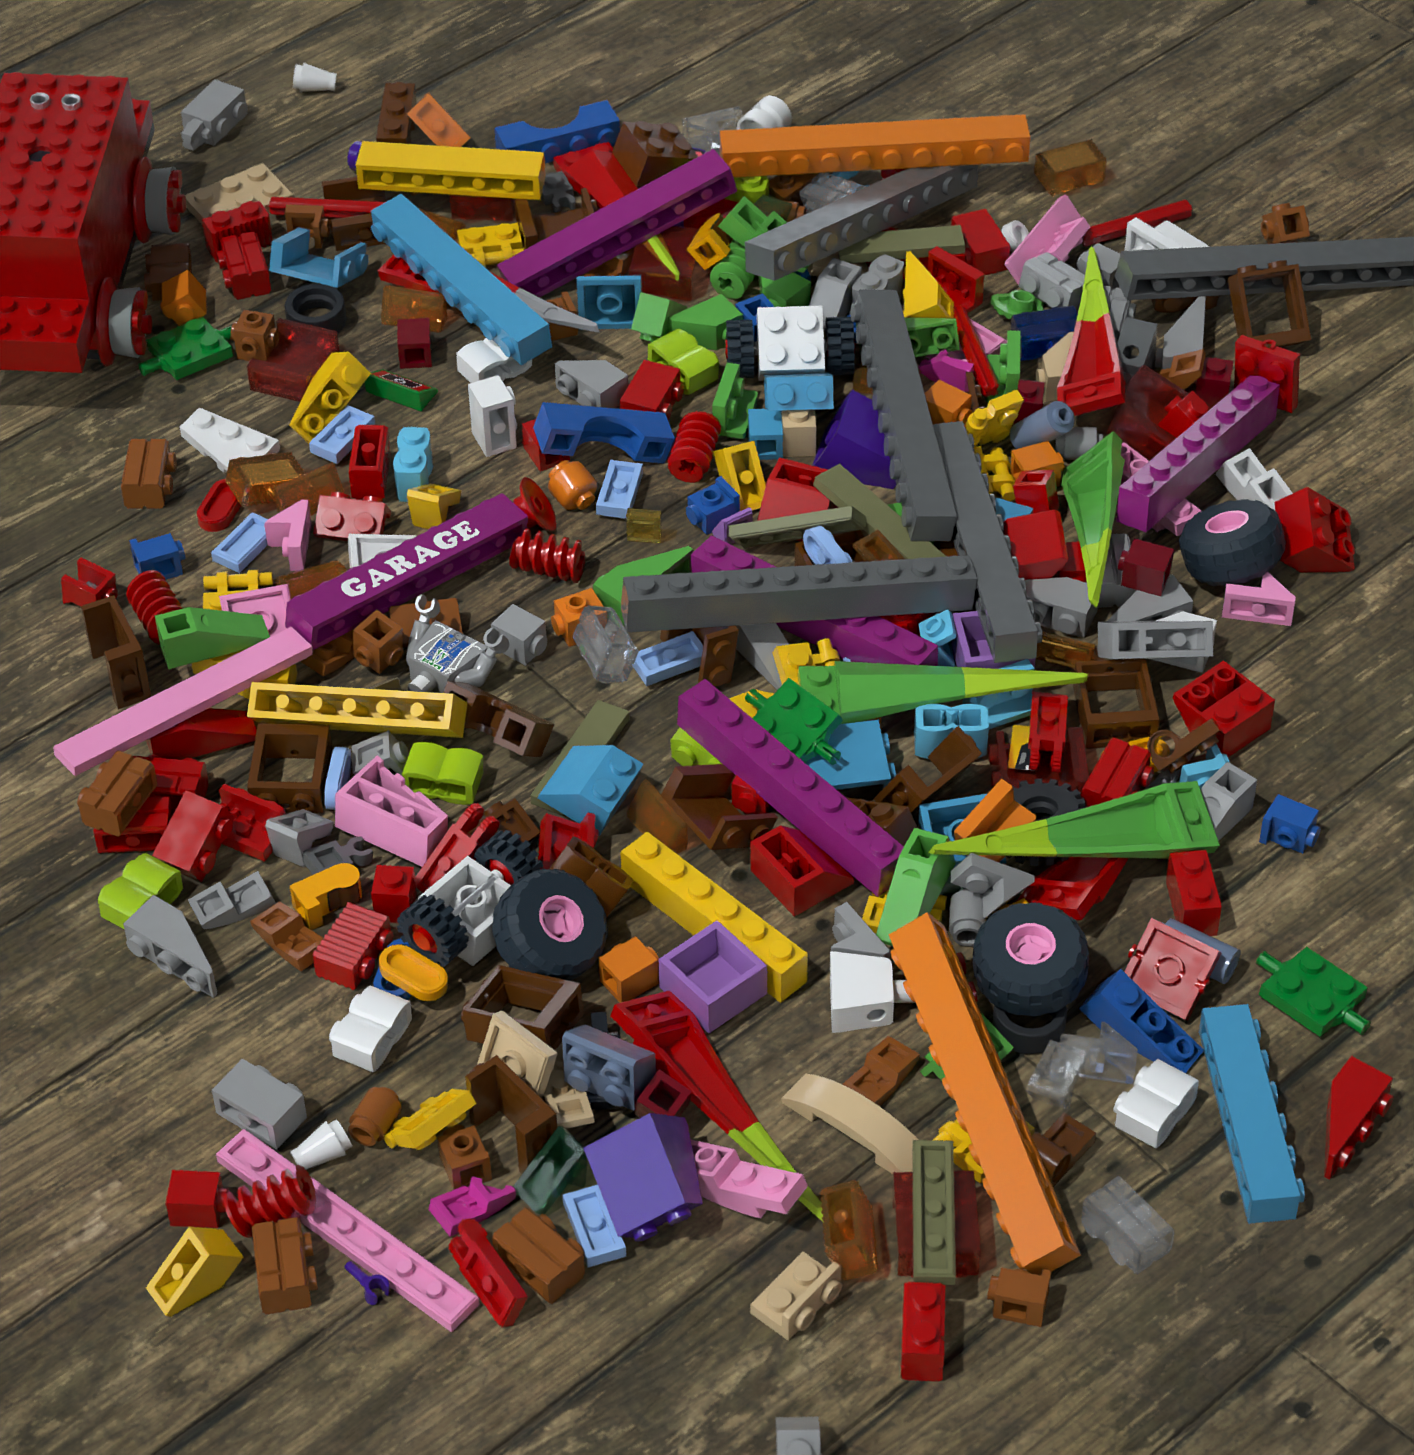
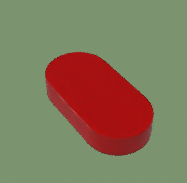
M226 478L213 484L197 510L198 524L203 530L217 532L224 530L230 525L245 500L244 486L240 481Z

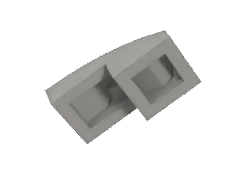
M258 871L227 889L224 888L220 881L188 899L203 929L216 928L241 921L276 904Z

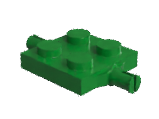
M200 317L147 339L148 350L154 358L138 363L141 374L146 376L151 372L161 369L169 372L176 380H179L233 357L232 347L227 342L231 339L232 325L219 330L213 328L204 317Z
M788 678L774 695L768 699L757 692L756 689L749 691L752 696L748 693L746 694L745 701L758 709L752 719L804 763L816 755H820L831 765L837 763L834 758L839 761L841 752L830 746L828 741L834 730L843 722L841 716L792 679Z
M1307 946L1286 962H1280L1268 954L1267 951H1263L1257 958L1256 964L1273 974L1261 985L1259 996L1319 1037L1331 1027L1341 1023L1347 1024L1360 1035H1363L1370 1027L1371 1022L1353 1011L1354 1007L1366 997L1368 987Z

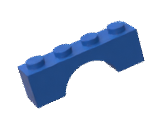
M608 100L580 106L577 117L571 123L559 128L542 129L533 127L524 121L494 128L496 149L544 152L545 163L553 161V157L592 147L596 144L609 142L611 146H615L620 132V120Z
M542 402L533 426L542 454L573 456L580 444L589 441H600L622 449L634 461L665 464L675 440L667 416L661 412Z

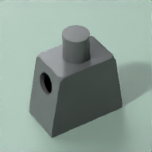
M1126 317L1117 342L1126 381L1125 400L1129 399L1131 394L1136 396L1143 394L1148 374L1152 372L1155 365L1158 324ZM1134 347L1139 350L1138 356L1131 355Z

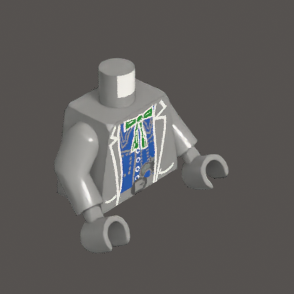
M423 594L419 595L415 601V607L421 614L419 620L414 621L406 656V662L410 670V679L412 680L408 685V691L443 693L447 681L464 682L477 688L481 687L497 661L495 658L496 654H501L508 650L510 646L508 638L503 634L499 637V631L495 628H490L484 634V645L436 620L429 624L430 618L436 617L440 612L439 602L433 598L430 608L424 610L427 597Z

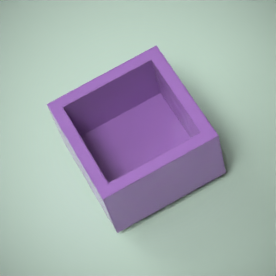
M977 611L952 613L957 636L951 640V646L957 667L999 669L1022 661L994 663ZM1035 658L1028 659L1035 669Z
M715 921L659 959V986L663 991L670 990L694 1013L700 1026L707 1033H711L767 994V965L719 921Z

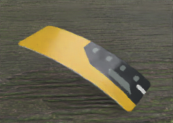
M1013 725L1008 761L1009 768L1029 770V726Z

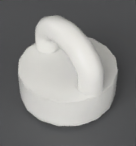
M1017 220L1005 224L1001 230L1010 244L1011 252H1014L1029 234L1024 224Z

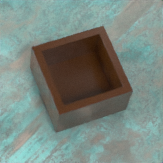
M637 121L636 123L623 122L612 151L636 187H643L698 157L692 146L679 131V128L667 122L663 124H651L644 121Z

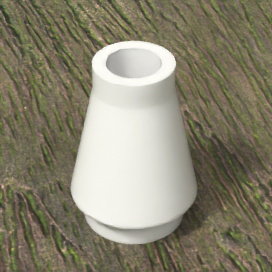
M303 63V65L296 64L293 88L300 89V92L335 91L337 74Z
M336 1119L329 1124L325 1121L290 1153L297 1165L299 1164L307 1170L316 1165L345 1156V1151L351 1148L352 1144Z

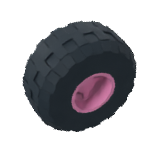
M1249 499L1226 501L1198 512L1191 520H1188L1179 537L1180 549L1187 571L1201 583H1207L1211 586H1226V583L1242 584L1254 578H1259L1277 565L1286 549L1284 531L1277 512L1261 501H1251Z
M559 869L535 870L521 877L502 894L493 912L492 932L501 957L504 958L510 968L567 981L579 977L591 968L602 955L605 949L606 938L608 937L606 914L597 898L598 896L583 880Z
M1033 902L1010 905L1005 909L998 910L985 923L983 922L974 940L972 959L977 986L992 1004L1009 1013L1029 1016L1054 1013L1071 1003L1085 985L1089 965L1086 936L1072 917L1056 907Z

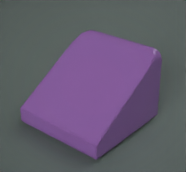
M750 507L721 520L713 529V536L729 544L735 543L729 537V525L752 522V509Z

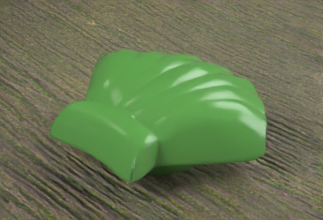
M1014 290L1010 294L991 295V305L999 315L1005 316L1010 320L1037 324L1042 322L1046 316L1043 309L1045 303L1035 298L1028 291Z

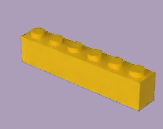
M362 141L356 161L359 189L540 200L546 177L544 152Z
M251 682L247 717L257 723L327 724L330 726V730L384 733L389 730L393 734L463 738L467 702L449 693Z
M649 832L644 833L620 851L621 869L634 880L630 887L694 936L715 921H719L767 965V993L777 1001L783 1002L807 982V952Z

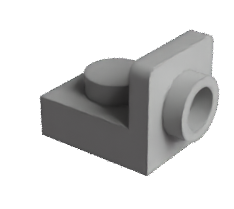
M389 730L352 746V772L354 775L378 755L384 760L385 768H392L396 774L399 773L402 776L409 756V750L404 742H399Z

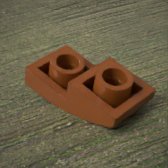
M353 630L313 650L311 656L300 662L322 676H326L342 667L355 657L353 651Z

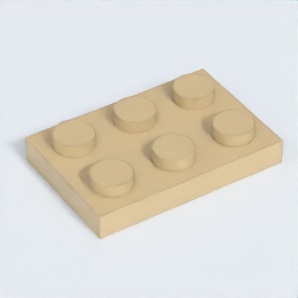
M263 163L185 195L186 208L201 224H203L202 219L212 216L214 212L229 211L240 207L241 204L247 201L256 202L260 200L270 214L269 202L271 197H293V194Z

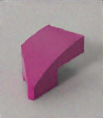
M945 349L939 352L936 357L930 360H923L918 370L935 383L941 380L965 392L966 372L974 374V364L948 357V351Z
M472 1176L470 1187L462 1186L432 1198L429 1211L449 1237L459 1233L457 1230L462 1219L471 1218L480 1223L501 1210L515 1199L516 1189L509 1185H506L504 1189L486 1186L482 1184L481 1178Z

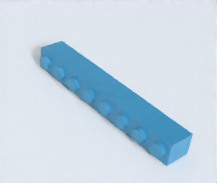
M400 194L371 210L373 221L371 230L375 238L380 242L386 243L397 258L401 257L408 263L410 269L415 274L419 273L426 279L430 288L433 290L437 289L450 306H456L469 323L476 324L488 340L496 342L507 357H512L520 365H523L552 348L549 324L405 196Z

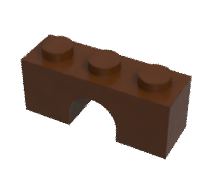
M385 83L376 142L411 144V130H415L416 123L407 113L417 104L415 83Z
M447 681L443 693L454 694L467 702L464 728H471L495 737L494 743L521 756L542 757L554 727L553 723L469 683Z

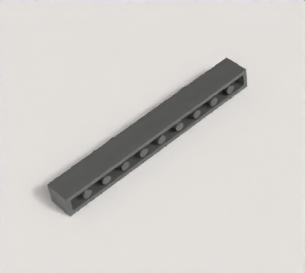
M977 164L908 168L745 241L746 272L775 281L864 240L877 232H881L976 188L978 180Z
M1414 237L1121 251L1115 278L1126 300L1230 295L1228 278L1238 274L1237 268L1256 265L1257 270L1268 269V263L1287 260V265H1299L1303 291L1414 285ZM1282 277L1244 283L1245 294L1284 292Z
M859 289L857 301L851 305V321L856 322V341L862 345V365L867 366L868 369L867 385L873 389V409L878 410L879 413L878 429L880 433H884L885 456L890 457V477L896 481L895 496L897 503L902 505V525L907 527L910 541H951L957 514L897 290Z
M963 421L933 424L957 514L952 540L958 556L969 555L974 567L977 583L973 602L994 663L1034 659L1037 656V643H1042L1041 624L1034 621L1033 602L1026 599L1027 592L1024 578L1018 577V561L1016 556L1011 557L1009 536L1003 535V520L1001 514H996L994 494L988 493L987 474H981V458L979 453L974 454L973 435L967 434Z
M969 555L623 577L621 612L627 633L933 613L945 610L963 611L972 610L977 576Z

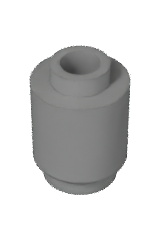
M1073 427L1069 432L1056 438L1055 452H1059L1064 460H1076L1103 439V434H1097L1096 427Z
M963 889L953 894L950 898L949 931L957 944L974 946L978 930L983 922L987 921V918H983L982 894Z

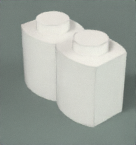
M487 338L483 341L469 343L457 352V371L470 383L497 375L504 381L506 378H514L526 372L532 366V359L520 365L512 357H507L496 342Z
M371 985L368 986L361 994H357L353 998L349 1007V1013L342 1021H337L333 1025L329 1035L333 1056L368 1071L375 1072L388 1056L392 1045L401 1038L411 1022L410 1001Z
M1159 1059L1154 1061L1149 1068L1146 1066L1142 1067L1136 1076L1134 1087L1129 1092L1123 1091L1114 1105L1113 1111L1117 1113L1115 1127L1154 1148H1158L1171 1133L1175 1124L1184 1117L1197 1097L1199 1080Z

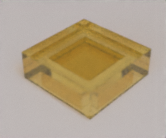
M628 508L626 514L627 541L661 543V510Z

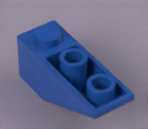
M1122 969L1100 983L1079 1008L1106 1036L1153 1062L1159 1059L1184 1073L1189 1070L1204 1051Z

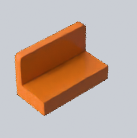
M429 92L407 113L436 146L461 147L470 139V135Z
M1001 778L954 830L955 840L1032 823L1036 821V815L1014 800L1013 786ZM979 855L999 863L1005 857L997 855Z

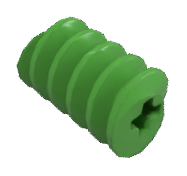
M733 239L728 246L731 249L728 255L718 261L710 273V281L717 293L722 294L727 299L737 300L742 297L755 274L746 272L745 247Z

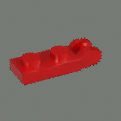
M1032 692L1028 749H1030L1029 770H1037V767L1040 765L1041 754L1039 750L1053 751L1050 762L1051 771L1060 773L1062 752L1064 753L1068 695Z
M478 803L468 806L456 824L453 823L416 875V888L424 893L467 856L476 860L474 857L475 852L495 835L500 825L499 821L494 816L486 817L471 835L468 832L476 828L485 811Z
M462 1219L457 1230L461 1236L453 1237L448 1245V1249L460 1266L459 1270L497 1324L502 1328L513 1326L528 1295L486 1238L488 1233L481 1227V1224L475 1221V1219Z

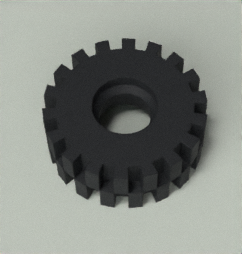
M1042 778L1034 779L1035 784H1028L1027 780L1019 782V788L1016 789L1013 786L1014 800L1035 814L1036 821L1086 808L1084 798L1081 799V793L1077 789L1071 792V785L1067 783L1058 786V780L1050 779L1049 784L1043 783ZM1015 856V862L1023 864L1025 860H1030V866H1038L1039 861H1046L1047 866L1054 865V859L1059 858L1063 862L1068 860L1069 857Z

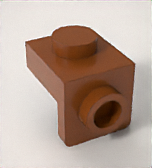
M286 205L287 233L297 228L310 230V237H314L315 248H322L324 237H329L330 220L325 219L323 206Z

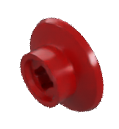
M524 477L520 482L521 495L515 498L513 503L528 516L527 527L532 528L538 524L547 531L555 530L557 526L556 517L550 501L537 483L528 477Z

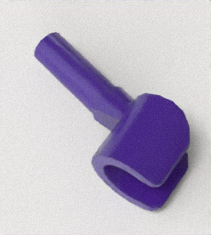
M352 1261L345 1264L344 1268L364 1288V1297L368 1304H377V1296L371 1291L374 1288H379L384 1294L389 1295V1282L387 1278L379 1274L366 1275Z

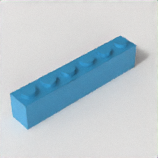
M1248 1004L1202 1008L1199 1035L1248 1224L1296 1219L1299 1203L1304 1202L1305 1198L1304 1186L1301 1178H1295L1293 1170L1296 1164L1295 1153L1292 1145H1286V1120L1283 1113L1277 1112V1087L1274 1081H1269L1268 1079L1269 1058L1267 1051L1261 1050L1259 1046L1261 1039L1258 1019H1252Z

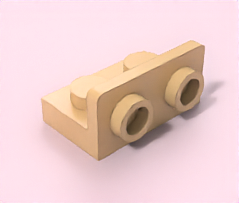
M802 1252L750 1304V1313L789 1341L798 1330L804 1331L810 1326L816 1312L825 1303L830 1304L837 1298L842 1289L841 1266L834 1261L826 1268L805 1252Z

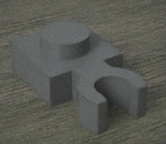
M563 171L549 173L545 177L541 200L544 205L552 204L553 212L561 211V207H568L570 210L576 209L573 188Z
M362 837L351 838L347 845L342 847L335 840L303 851V863L312 875L340 863L366 866L372 862L373 850L370 848L362 851L364 843Z

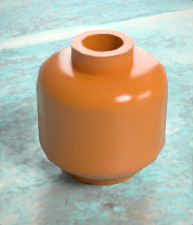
M565 460L551 470L548 490L566 510L576 508L583 510L594 502L597 481L582 463Z

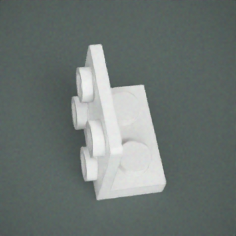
M1134 218L1127 223L1125 251L1210 247L1170 221H1164L1155 228L1138 218Z

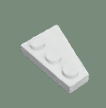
M198 408L180 426L181 436L202 455L210 456L217 462V467L224 474L228 472L236 480L240 481L244 487L280 451L278 439L201 408Z

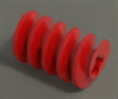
M695 411L688 413L682 418L671 454L668 458V469L675 478L683 482H699L703 478V474L710 468L713 451L716 449V443L721 433V424L715 416L706 412Z
M525 528L522 536H518L512 545L509 564L512 569H517L520 566L521 570L525 572L533 569L534 573L538 575L546 573L548 577L552 578L558 575L561 580L567 581L571 578L573 583H578L585 566V552L582 551L581 540H576L573 548H569L568 537H564L560 545H557L555 534H551L548 541L544 542V533L542 531H538L535 538L531 539V529Z
M149 570L137 575L130 582L126 596L143 628L147 631L149 638L154 643L160 645L155 616L183 608L163 574L156 570Z
M296 1165V1178L288 1169L281 1171V1184L273 1174L268 1176L266 1180L267 1189L261 1181L253 1182V1194H251L246 1186L239 1187V1200L230 1191L224 1193L223 1201L226 1213L239 1234L243 1237L251 1238L253 1237L252 1227L254 1224L270 1221L277 1223L278 1220L295 1217L299 1219L300 1215L308 1216L314 1213L316 1208L315 1188L309 1173L303 1166Z

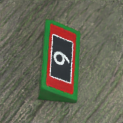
M384 369L370 372V376L365 381L366 392L418 411H422L438 393L437 388Z

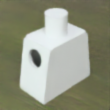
M830 952L832 1033L890 1025L893 1023L894 1003H916L910 999L904 989L903 982L906 980H893L892 961L890 959L843 952Z

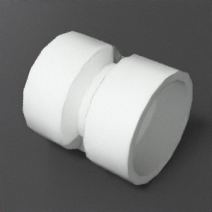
M766 96L738 121L737 130L789 127L792 122L791 111L781 99L775 96Z

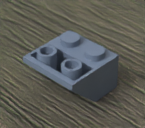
M588 1025L566 1031L562 1036L565 1082L578 1091H589L601 1096L614 1106H624L635 1111L637 1099L656 1074L655 1053Z

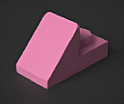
M300 500L271 517L264 524L267 545L270 547H282L283 557L289 558L290 571H304L312 525L309 500Z
M1269 572L1262 576L1260 588L1226 583L1222 618L1291 626L1296 597Z

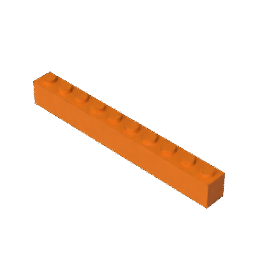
M1025 114L720 131V157L731 168L733 178L1029 162L1030 133Z
M926 912L889 934L894 947L890 953L897 967L904 972L906 981L903 982V986L907 995L913 1002H916L919 1012L916 1013V1019L922 1030L929 1034L932 1044L929 1046L930 1054L934 1061L942 1067L945 1077L942 1078L943 1086L948 1095L955 1099L959 1110L955 1112L957 1121L962 1129L968 1132L972 1144L969 1145V1151L975 1162L982 1166L986 1176L982 1179L983 1186L990 1198L996 1201L1000 1212L996 1213L997 1221L1002 1230L1010 1236L1014 1247L1010 1248L1011 1256L1020 1269H1025L1032 1274L1042 1276L1043 1269L1051 1270L1052 1272L1081 1256L945 926Z

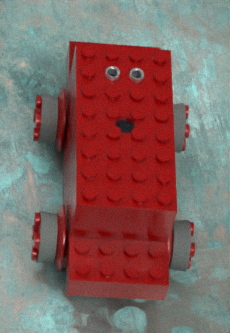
M20 72L4 73L0 82V370L82 373L86 359H100L104 366H110L113 364L117 354L134 358L145 355L146 334H151L152 317L151 315H146L148 305L147 291L142 290L140 287L121 288L136 238L141 243H146L149 241L152 232L168 235L179 233L181 226L180 213H185L186 197L180 191L182 186L181 170H176L175 167L153 169L152 163L147 157L155 131L150 100L132 99L128 77L84 76L80 74L53 75L50 73L22 74Z

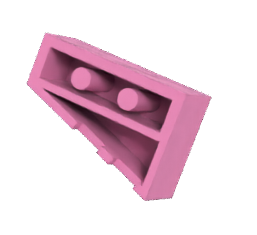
M378 755L335 794V827L356 837H362L365 841L423 867L448 831V815L420 791L417 793L413 792L405 785L404 777L399 773L394 775L384 767V760Z

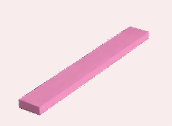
M289 627L55 745L54 755L74 776H77L112 758L117 750L124 752L251 687V682H260L311 656L312 645L295 629Z
M245 1129L239 1132L216 1153L218 1163L251 1187L253 1182L259 1180L267 1189L266 1180L272 1174L277 1177L281 1184V1171L285 1169L291 1171L294 1178H296V1166ZM311 1177L316 1194V1208L314 1213L308 1216L300 1215L299 1219L302 1224L372 1275L379 1274L387 1278L391 1289L450 1332H453L479 1306L478 1296Z

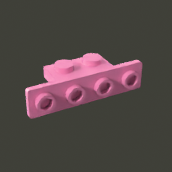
M1066 194L1062 195L1005 261V266L1019 285L1023 265L1027 260L1034 257L1037 258L1039 255L1048 252L1055 256L1058 261L1066 262L1069 259L1068 253L1083 242L1082 236L1090 228V225L1084 217L1081 218Z

